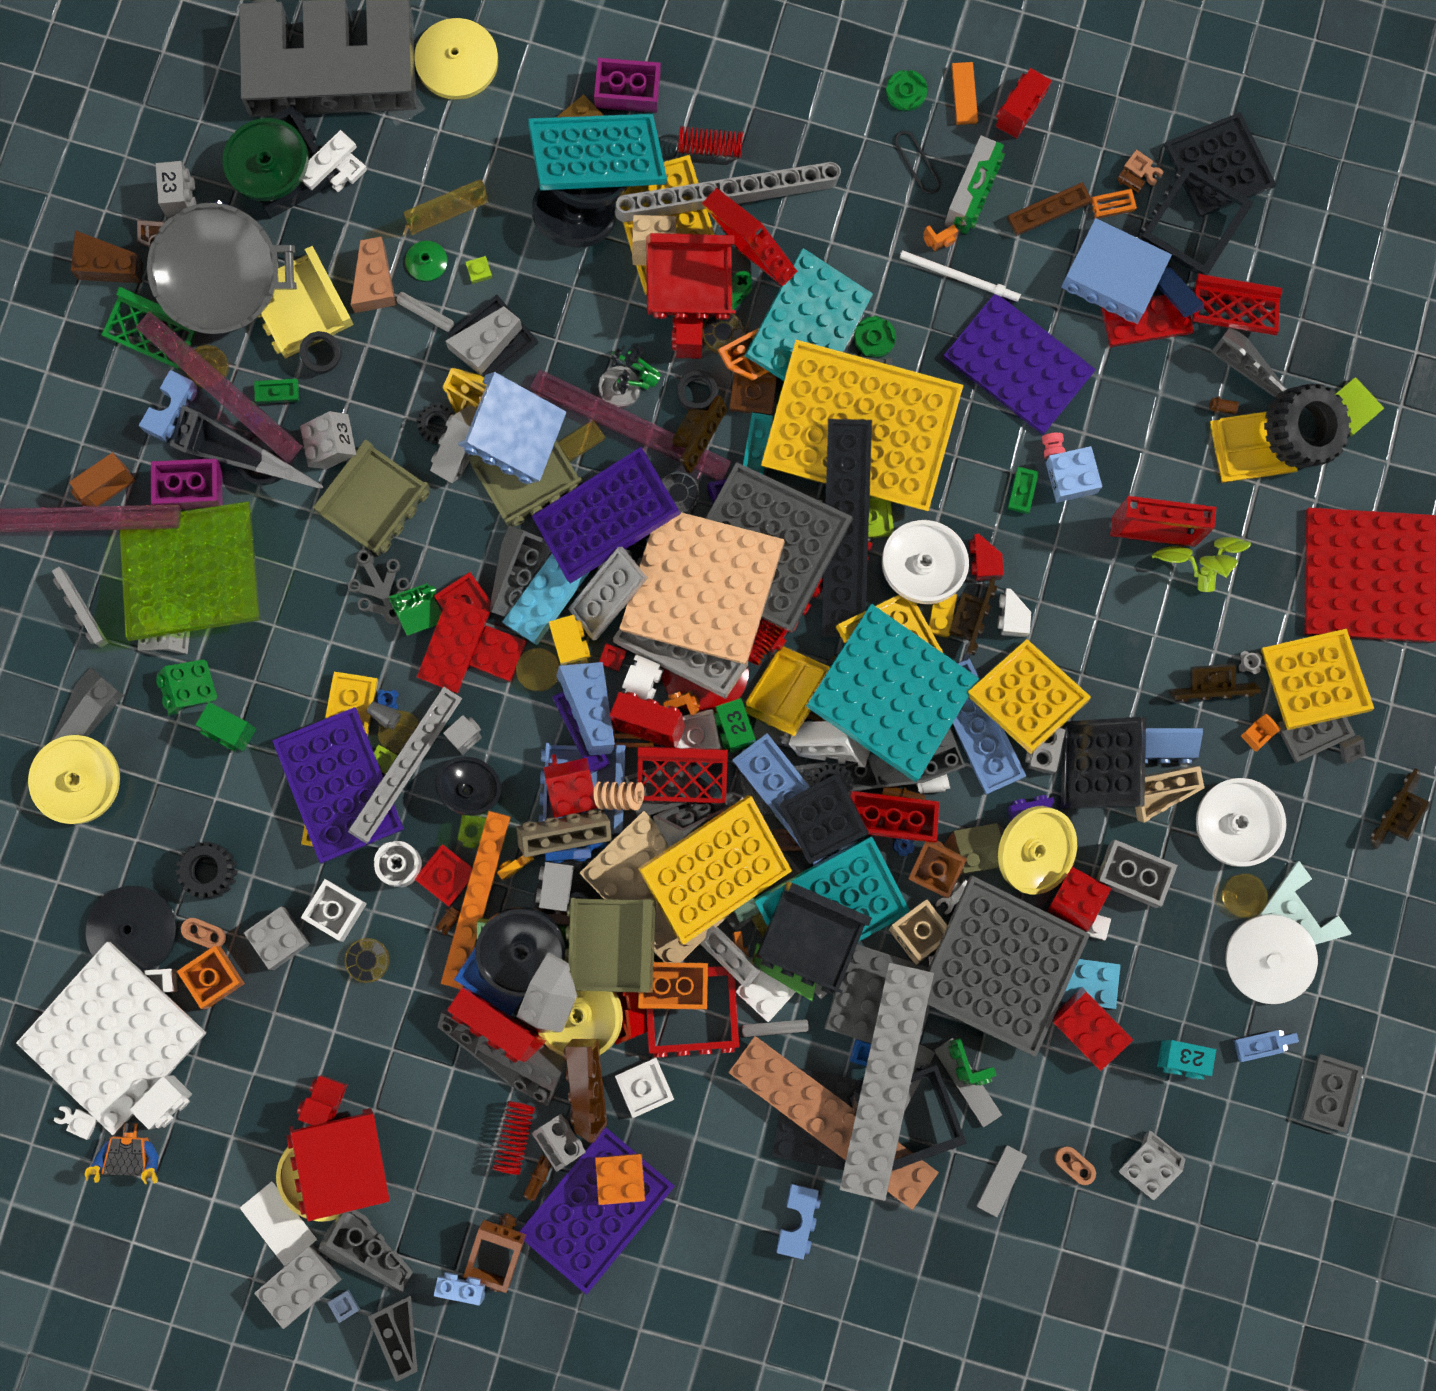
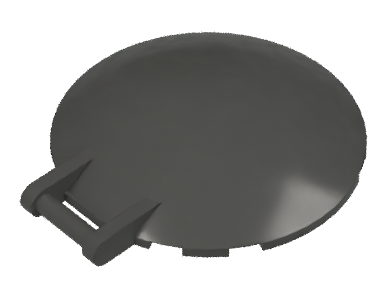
M201 203L182 209L183 211L170 217L160 227L149 249L147 274L154 297L163 311L174 321L200 333L223 334L241 329L261 315L271 301L275 290L297 289V284L294 282L293 264L295 246L273 245L268 234L256 220L245 212L229 205ZM278 253H284L285 282H279Z

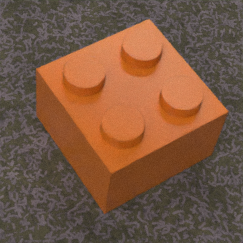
M216 945L177 971L201 1009L210 1008L245 984L222 947Z
M642 1153L598 1156L595 1158L599 1205L645 1201Z

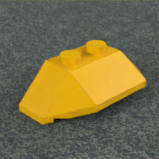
M451 368L443 389L447 393L455 414L469 405L478 408L486 388V384L482 383L484 377L479 374Z

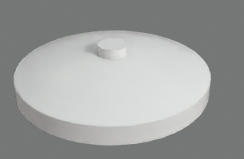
M918 520L902 525L889 537L882 554V569L887 582L900 596L915 603L934 604L947 600L961 588L968 573L969 557L963 541L953 530L935 521Z
M1235 778L1217 784L1205 794L1197 810L1196 828L1201 843L1214 858L1227 865L1247 867L1267 860L1278 850L1286 832V817L1281 802L1268 787L1255 780Z
M1263 914L1245 921L1234 931L1226 949V967L1232 982L1243 994L1261 1003L1280 1004L1295 999L1310 986L1317 971L1318 955L1312 937L1299 923L1282 915Z

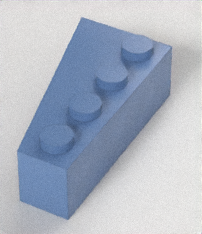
M603 662L559 666L556 676L562 685L565 698L570 704L573 717L580 728L579 731L589 755L611 754L615 743Z

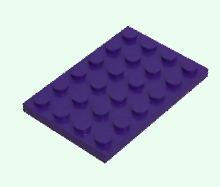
M996 294L992 296L943 356L951 365L1042 435L1045 434L1096 371L1094 367L1004 298Z
M640 447L540 510L532 517L564 576L571 584L606 562L617 547L628 548L680 515L681 512L646 453Z
M356 707L272 740L320 864L405 830L395 804H393L367 844L348 832L384 778Z
M607 1127L604 1128L597 1140L589 1146L520 1230L521 1233L526 1234L525 1242L586 1295L675 1187L674 1184L642 1158L645 1201L599 1205L595 1158L598 1156L636 1153Z

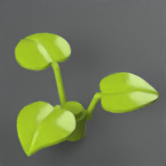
M1222 537L1215 540L1214 546L1220 548L1218 555L1201 557L1200 564L1204 567H1201L1200 571H1198L1194 557L1191 556L1193 551L1186 547L1168 546L1162 548L1152 555V559L1158 558L1171 563L1191 561L1194 577H1198L1197 589L1202 592H1212L1215 590L1217 573L1227 578L1229 573L1238 565L1236 558L1222 555V553L1225 551L1230 553L1242 552L1251 546V542L1235 537Z

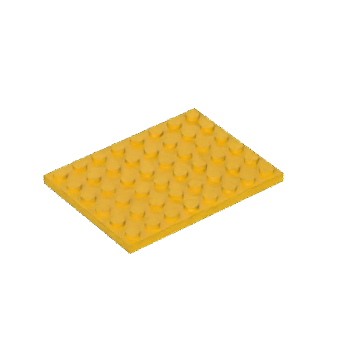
M795 340L761 466L826 484L828 419L872 420L870 496L928 512L963 385Z

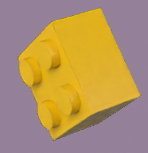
M574 615L550 621L549 625L561 665L587 664V658L591 656L587 641L581 640V637H584L581 621L575 620Z

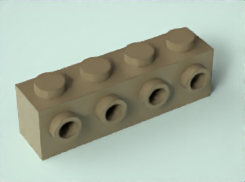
M598 809L590 810L584 814L573 813L562 818L552 817L545 819V821L536 823L526 822L523 825L516 826L518 846L524 857L612 841L610 820L603 810Z

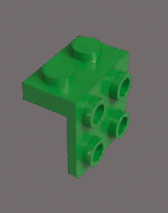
M206 660L164 666L157 673V686L161 688L163 694L162 703L164 708L167 709L168 715L177 714L184 707L214 702L217 699Z
M961 1039L950 1041L951 1046H948L951 1058L956 1059L958 1068H955L959 1081H963L964 1084L975 1083V1086L992 1082L991 1077L997 1076L994 1067L971 1072Z

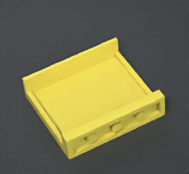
M313 246L305 249L307 255L293 261L294 282L297 284V289L275 290L268 306L258 316V318L263 317L266 322L262 326L267 335H272L275 340L272 342L277 354L282 353L285 359L300 351V344L308 334L322 331L334 335L353 325ZM285 265L278 268L279 282H285ZM315 340V341H313V342L309 345V347L312 346V345H314V344H316V343H318V342H320V341H322V340Z

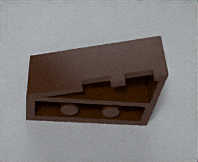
M75 230L71 272L78 280L142 283L143 262L136 253Z

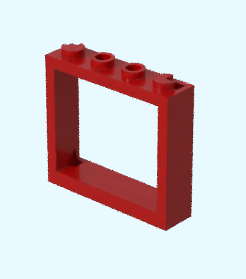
M718 188L702 202V205L726 235H734V246L737 250L781 286L785 285L798 272L764 225Z
M1127 496L1112 515L1110 536L1196 547L1215 528L1216 507ZM1131 502H1137L1136 509L1130 507ZM1187 528L1194 529V532L1187 534Z
M723 966L708 967V977L728 976L732 1041L656 1046L653 1009H646L649 1053H654V1058L668 1057L667 1052H676L677 1056L690 1055V1051L699 1050V1055L712 1054V1049H721V1053L735 1052V1048L739 1047L735 978Z

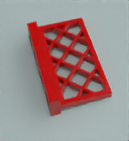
M1198 274L1193 286V292L1203 302L1204 309L1210 315H1199V311L1193 313V322L1277 336L1279 332V306L1282 288ZM1201 296L1210 297L1211 299L1205 301ZM1221 299L1230 300L1232 302L1226 305ZM1215 302L1221 309L1215 311L1210 304ZM1242 303L1252 304L1253 306L1246 308ZM1237 306L1242 312L1236 315L1231 308ZM1263 306L1271 307L1273 310L1268 312ZM1257 309L1263 316L1257 318L1252 311ZM1226 312L1231 319H1223L1220 314ZM1247 316L1252 322L1245 323L1241 318ZM1267 319L1273 324V327L1265 326L1262 321Z
M639 746L638 782L642 783L644 775L647 779L642 784L644 785L649 780L657 788V791L652 796H644L643 801L726 803L728 749ZM643 760L653 761L658 769L648 776L643 770ZM657 761L665 762L660 766V764ZM669 761H674L681 768L672 777L662 768ZM679 762L687 763L684 766H682ZM691 762H697L702 768L694 778L685 769ZM701 762H705V763H709V764H708L706 767H704ZM713 763H723L722 773L717 778L707 770ZM659 770L669 778L661 787L651 779ZM682 770L691 779L683 788L673 779ZM704 771L714 780L705 789L695 780ZM721 777L722 785L718 782V779H720ZM670 781L680 790L674 797L667 796L662 791ZM692 782L702 791L697 797H690L684 791ZM716 782L722 789V798H712L706 791ZM660 792L663 796H655V795ZM680 793H683L686 797H677V796H678ZM705 794L708 798H700V796Z

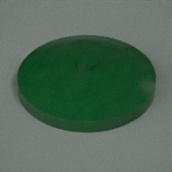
M260 118L242 125L231 135L224 148L222 163L228 181L238 193L256 201H271L286 196L301 183L308 168L309 156L303 138L293 126L279 119Z

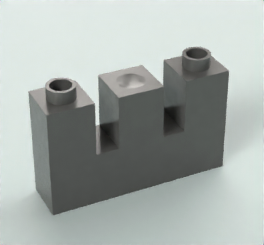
M252 0V3L239 4L241 99L250 117L274 116L291 106L294 107L296 112L300 111L302 115L417 110L414 16L409 0H366L367 45L352 46V19L345 0L303 1L304 48L290 49L289 20L282 2H277L276 0Z

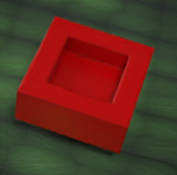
M606 643L599 663L603 662V667L620 672L627 651Z

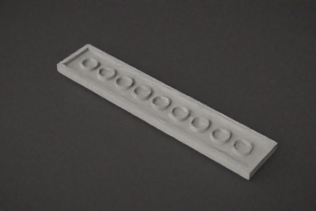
M889 963L840 1190L883 1201L886 1200L934 976L932 972Z

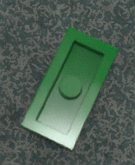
M298 379L254 381L256 404L299 402Z
M1022 467L1017 468L1008 504L1009 510L1029 514L1039 474L1038 471Z

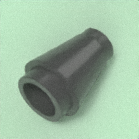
M374 701L367 709V713L386 729L390 728L393 730L401 718V714L398 713L397 709Z

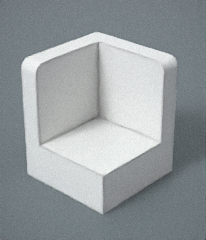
M177 969L145 970V975L149 976V979L164 993L177 992Z

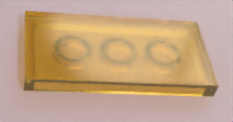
M479 179L404 211L403 214L411 235L488 203L485 185L482 179Z

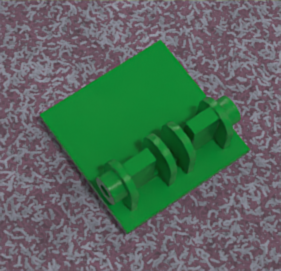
M426 583L388 597L407 636L438 624L441 611L434 598V594H436L434 586Z

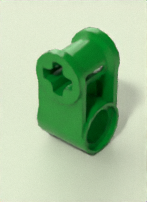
M740 271L732 277V310L752 291V277L746 271ZM739 282H741V283H745V282H746L747 285H746V286H745L744 284L739 285Z

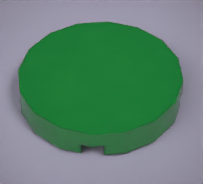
M900 70L894 73L888 80L886 88L887 99L898 110H915L926 100L927 83L923 76L916 71Z
M867 317L860 321L855 329L854 344L859 353L865 357L882 358L888 355L894 348L896 340L895 329L889 321L881 319V317Z

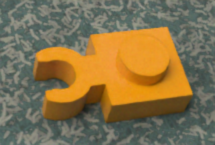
M522 855L513 862L507 860L499 866L501 870L497 873L505 881L535 859L533 856L524 857Z

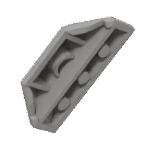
M551 953L546 955L528 986L516 1016L520 1023L538 1033L563 1031L577 998L575 985L569 972V963Z

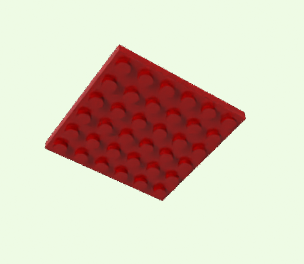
M1307 508L1304 635L1316 636L1347 629L1350 638L1436 642V515Z

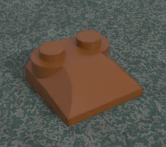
M937 841V843L925 842L909 876V880L949 899L967 858L944 847L940 841Z

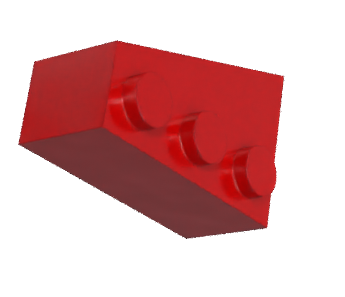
M1032 68L1029 69L1027 74L1023 73L1017 82V88L1010 92L1006 103L999 109L996 118H998L996 127L1017 139L1049 90L1052 80Z
M616 992L623 1012L622 1027L615 1041L616 1045L648 1032L645 1009L638 1008L639 992Z

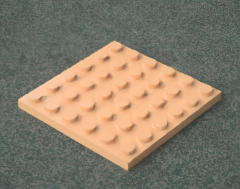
M681 512L680 515L650 533L639 567L648 579L629 600L620 630L747 665L785 543L784 539Z

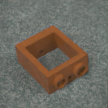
M112 452L69 483L73 487L70 491L76 500L80 501L84 507L88 505L94 510L136 480L125 464Z
M483 1220L463 1278L481 1279L480 1283L486 1284L485 1286L490 1287L491 1290L507 1293L526 1234ZM482 1239L514 1250L505 1278L474 1267Z

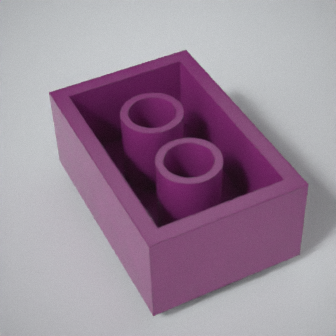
M598 58L594 93L595 107L657 113L661 64L659 62Z
M217 459L151 461V504L157 510L223 507L222 465Z

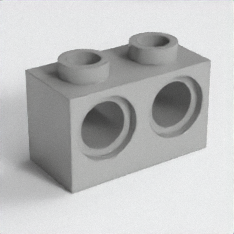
M464 715L443 733L462 755L482 738L479 733L481 731L479 725L471 717L466 719Z
M1059 728L1052 734L1051 743L1044 742L1032 754L1027 751L1025 762L1028 763L1027 769L1051 775L1056 773L1065 729ZM1038 754H1043L1046 757V764L1038 763Z
M562 1114L532 1133L556 1172L586 1152L582 1142L575 1136L569 1122ZM552 1129L556 1131L557 1136L552 1132ZM564 1148L568 1150L569 1155L565 1152Z

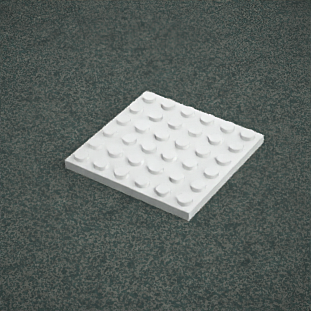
M106 942L17 1041V1044L112 1135H115L124 1126V1123L134 1115L130 1109L162 1076H169L203 1038L206 1032L111 942Z

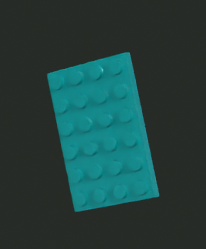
M653 114L530 118L528 120L540 190L666 185L667 176Z
M804 248L799 251L793 263L798 272L785 285L780 287L744 355L783 381L786 377L795 340L843 352L873 293Z
M871 835L754 899L768 927L786 882H792L871 917L870 925L864 926L859 941L910 912Z

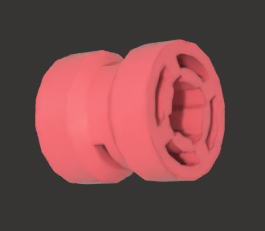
M1050 433L1042 436V444L1045 445V459H1048L1050 455L1065 452V448L1062 446L1064 441L1062 433Z

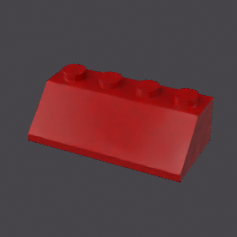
M851 791L850 796L869 831L867 835L937 843L938 801Z
M463 987L447 1010L453 1014L451 1018L461 1025L464 1023L469 1025L471 1033L480 1038L482 1035L488 1039L487 1044L496 1050L501 1048L506 1051L505 1056L515 1063L517 1061L526 1062L547 1041L514 1017Z

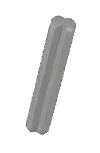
M400 292L397 296L396 301L398 304L447 332H450L453 328V320L404 292Z
M807 1020L742 1026L744 1037L808 1031Z

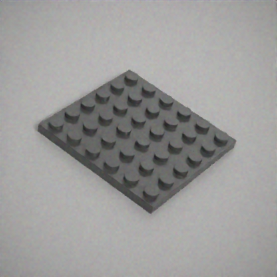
M736 462L706 519L784 539L785 543L761 618L792 633L850 526L853 517Z
M970 876L927 970L934 973L927 1005L1036 1057L1090 934L974 876Z

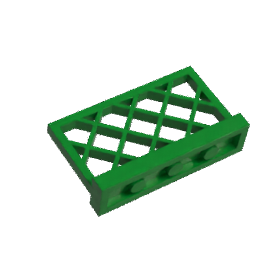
M119 287L116 294L118 299L102 335L180 370L197 331L190 330L174 321L163 311L160 304ZM123 303L129 305L132 314L121 317L119 311ZM147 313L151 322L141 326L137 316ZM134 317L137 328L127 331L123 321ZM164 321L167 322L170 331L159 334L156 324ZM120 323L123 333L117 336L109 334L113 325ZM153 326L156 336L146 340L142 330ZM181 330L188 331L189 335L186 341L179 343L175 333ZM139 332L143 342L135 345L131 344L129 335ZM172 334L176 345L165 349L161 338ZM158 340L161 351L151 353L148 344ZM174 349L178 350L179 357L176 363L169 360L167 352Z

